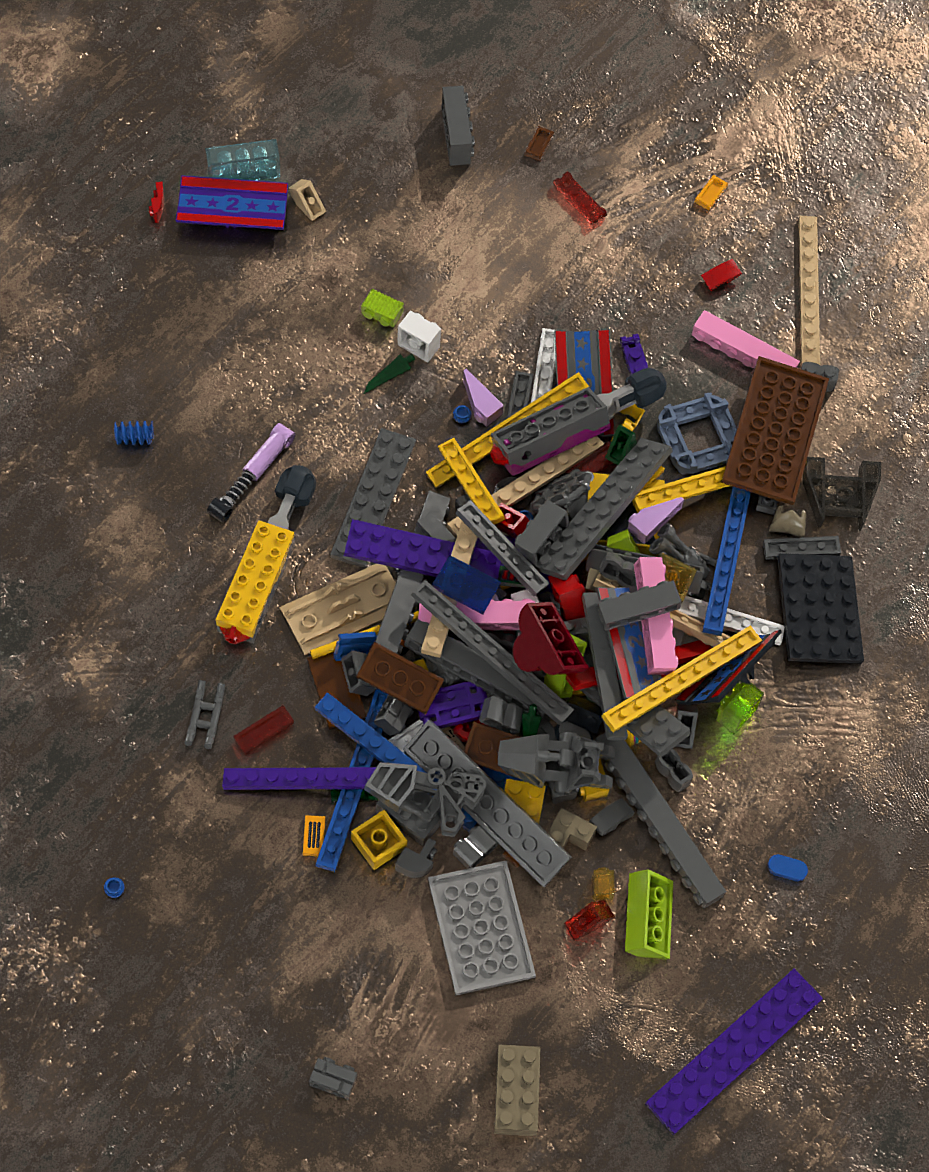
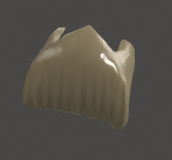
M783 505L778 506L769 531L789 533L799 538L805 537L806 511L802 510V514L798 515L794 510L782 512Z

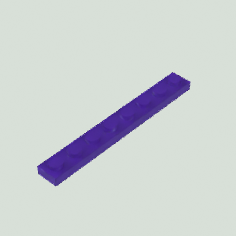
M376 767L224 768L222 787L224 790L364 789Z

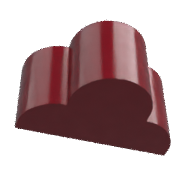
M553 602L527 603L521 609L518 620L521 634L516 638L513 645V657L521 670L526 672L544 671L549 675L582 673L589 668Z

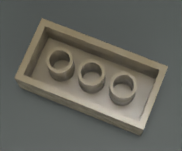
M498 1045L494 1134L537 1135L540 1047Z

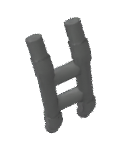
M198 680L194 706L184 743L187 746H191L197 727L208 729L204 747L211 749L223 703L225 684L218 683L214 703L203 702L206 681ZM201 709L212 711L210 721L198 720Z

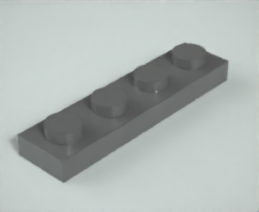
M839 536L764 539L763 541L765 560L777 559L779 553L841 555Z

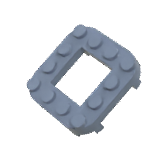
M705 393L702 398L671 406V404H668L659 414L657 422L658 432L663 443L671 446L673 452L669 457L679 473L692 474L727 464L737 427L728 409L729 403L725 398L722 399L712 395V393ZM710 416L722 444L692 453L691 450H688L678 425Z

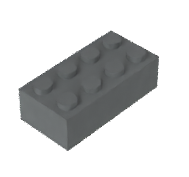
M463 85L442 87L441 110L450 166L471 164V157H474L473 147L475 146L474 136L471 135L473 128L472 121H469L468 93L464 92Z

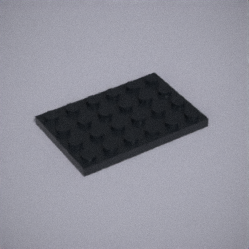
M779 553L777 560L788 661L862 664L864 662L852 556Z

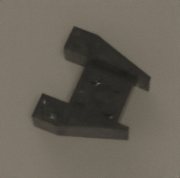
M807 457L803 471V485L818 528H821L825 516L858 518V530L861 531L881 481V462L862 461L858 469V477L825 475V458Z

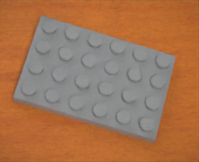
M507 860L428 877V884L455 996L536 978Z

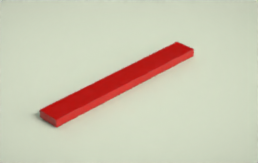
M701 640L676 646L675 656L678 657V665L692 661L712 649V647L704 644ZM590 667L582 673L566 674V680L574 691L597 685L594 667Z

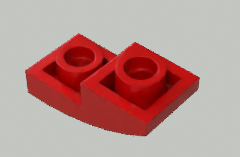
M162 181L155 182L156 190H153L154 198H151L152 205L148 206L150 217L154 216L155 223L159 222L164 209Z
M731 259L702 274L701 277L710 291H713L725 282L728 284L742 275V272L735 261Z

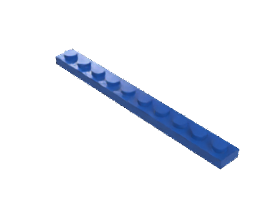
M734 486L731 492L702 631L722 636L751 494L749 491Z
M377 689L375 690L365 723L382 735V728H379L374 723V720L388 694ZM357 743L349 767H371L374 756ZM341 789L316 861V867L332 872L336 871L363 789Z
M328 692L315 706L314 709L380 762L417 765V771L427 773L416 762ZM462 808L461 811L466 816L462 827L469 832L478 822Z

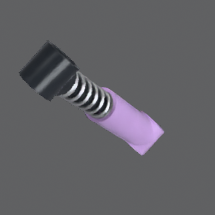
M278 423L272 429L270 437L244 466L242 476L237 478L238 481H235L233 486H230V490L226 491V495L212 500L208 506L207 513L220 522L225 523L233 512L232 506L236 504V499H240L239 496L244 494L243 491L248 489L247 486L252 485V480L257 481L282 450L291 445L296 435L295 432Z

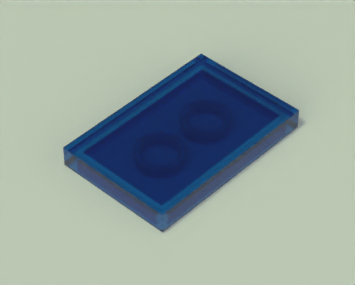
M449 555L432 586L440 593L483 615L501 582Z

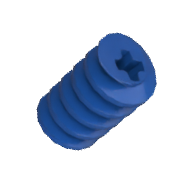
M121 421L119 427H117L115 422L114 434L117 445H120L122 440L125 445H128L129 440L135 445L137 439L140 445H143L145 439L147 444L150 445L154 438L153 421H151L150 426H147L146 421L143 422L142 426L139 425L138 421H136L135 426H132L131 421H129L127 427H125L123 421Z

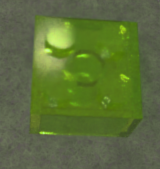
M738 682L732 689L733 693L730 697L726 695L722 699L717 710L718 716L716 721L734 735L759 708L764 695L751 682L750 684Z

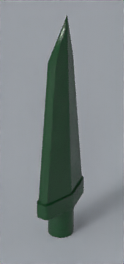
M399 354L368 382L364 393L411 369L409 363L415 360L413 354H409L405 358Z
M530 704L529 712H523L522 737L537 735L542 716L536 714L538 707L536 704Z

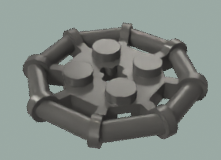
M575 469L567 475L553 479L542 490L536 491L534 494L535 499L530 504L531 510L537 513L538 509L545 505L548 500L559 507L566 505L569 507L572 505L571 502L590 490V483L594 479L593 473L591 471L583 472Z

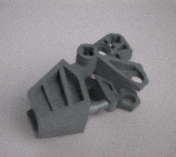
M560 732L559 741L549 740V734L533 735L500 741L498 766L507 774L540 788H543L544 781L554 782L555 793L571 794L573 789L583 786L612 789L613 778L599 773L598 766L599 758L615 759L616 748L604 745L603 742L577 736L573 732ZM559 761L560 766L570 770L569 772L546 770L545 762Z
M380 762L366 783L364 790L399 814L402 810L413 813L420 817L424 823L431 822L439 811L442 836L455 837L463 826L466 817L461 811L462 807L466 805L474 810L483 797L486 781L480 775L460 772L450 774L448 780H445V772L438 767L432 768L427 774L417 771V765ZM456 782L460 784V787H453L451 784ZM414 790L433 796L424 810L415 806V803L410 801L414 796ZM453 822L456 826L449 828L446 826V823Z

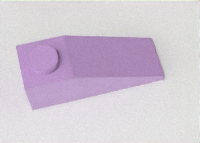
M465 369L463 372V382L474 417L479 423H483L487 427L503 414L504 405Z
M679 497L644 508L638 514L634 513L628 520L629 531L645 544L682 508L684 499Z

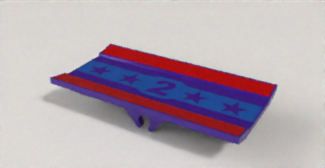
M181 175L175 221L176 223L219 225L227 228L233 226V228L248 227L284 230L288 183Z

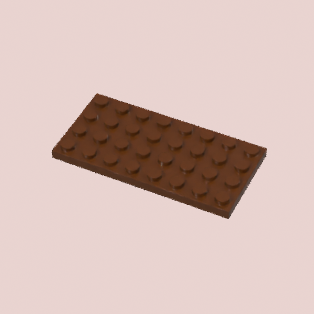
M759 356L721 483L794 505L829 378Z

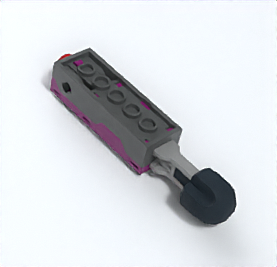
M645 368L631 374L626 378L625 386L611 393L596 395L587 387L491 433L493 447L490 451L491 458L495 464L504 465L512 476L519 474L611 429L609 420L617 412L633 404L642 409L659 400L665 394L667 382L660 371L653 368Z

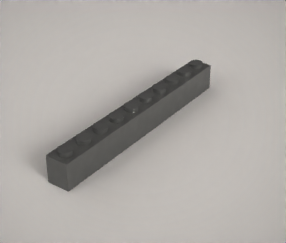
M429 490L418 520L432 512L445 526L446 521H443L444 516L448 517L451 506H448L451 498ZM416 525L414 533L426 536ZM400 569L375 640L376 643L398 655L401 654L403 645H400L401 640L405 641L409 631L406 629V626L411 624L414 614L411 613L412 608L416 609L418 601L411 594L422 583L423 577L427 578L428 575Z
M606 732L598 736L595 741L603 742L604 745L616 748L615 759H604L606 769L614 774L616 784L620 789H624L628 802L636 807L638 817L642 822H646L650 835L658 840L662 853L668 855L672 868L680 873L684 886L692 891L694 901L704 909L724 897L727 891L626 741L607 740Z

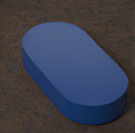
M779 854L773 855L767 865L771 874L797 882L804 880L808 873L807 865L804 862Z

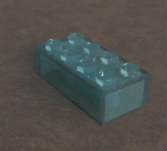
M276 139L205 148L208 176L211 178L258 181L280 177V157Z

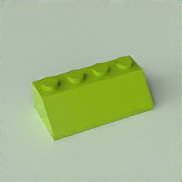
M649 869L629 873L625 952L637 957L670 959L673 880Z

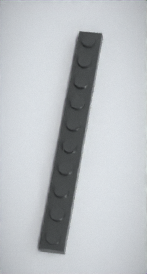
M426 580L411 594L413 598L558 725H561L573 712L574 709L534 674L521 670L510 653Z

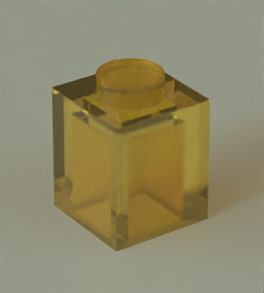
M605 867L594 870L592 875L593 899L613 900L615 894L614 870H609V868Z

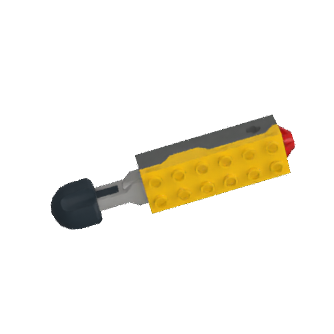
M294 465L287 468L281 474L274 490L276 496L283 500L280 509L276 515L269 518L268 523L258 520L216 617L217 632L222 633L225 640L231 644H238L243 641L254 644L293 552L295 534L288 529L289 519L295 507L309 505L316 488L315 476L305 466Z

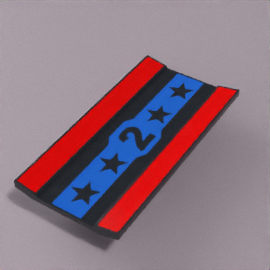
M781 629L771 634L759 635L762 639L759 645L683 690L677 696L675 702L683 705L719 703L739 681L750 684V681L747 679V673L750 680L754 679V665L775 644V640L782 633Z

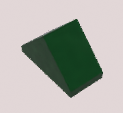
M618 425L605 458L619 465L637 444L636 434L624 426Z

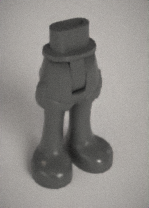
M671 524L663 525L657 534L660 538L650 545L649 551L655 555L664 552L675 561L704 567L702 580H705L710 572V568L706 566V561L701 558L694 547H688L680 540ZM670 542L673 543L682 553L678 552V551L670 544Z

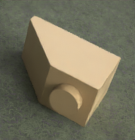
M301 179L288 188L295 204L311 221L326 212L310 180Z

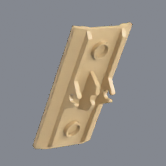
M376 563L279 607L298 641L304 656L310 654L312 649L339 640L338 634L357 633L381 622L391 598L395 581L385 565Z

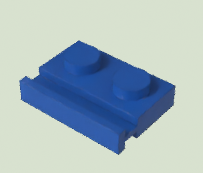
M376 633L338 634L339 640L336 643L333 655L335 661H341V658L354 650L368 654L377 637Z

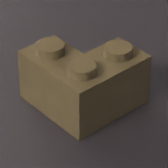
M561 808L548 834L563 849L570 842L586 851L596 833L597 826Z

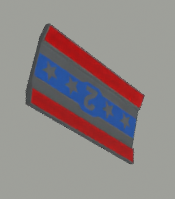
M610 329L588 331L554 330L557 386L579 372L596 395L613 392ZM614 417L609 420L611 429L597 435L598 437L614 436Z
M637 586L597 587L596 591L600 602L607 597H619L624 592H636ZM641 621L607 630L624 700L667 676L648 675Z

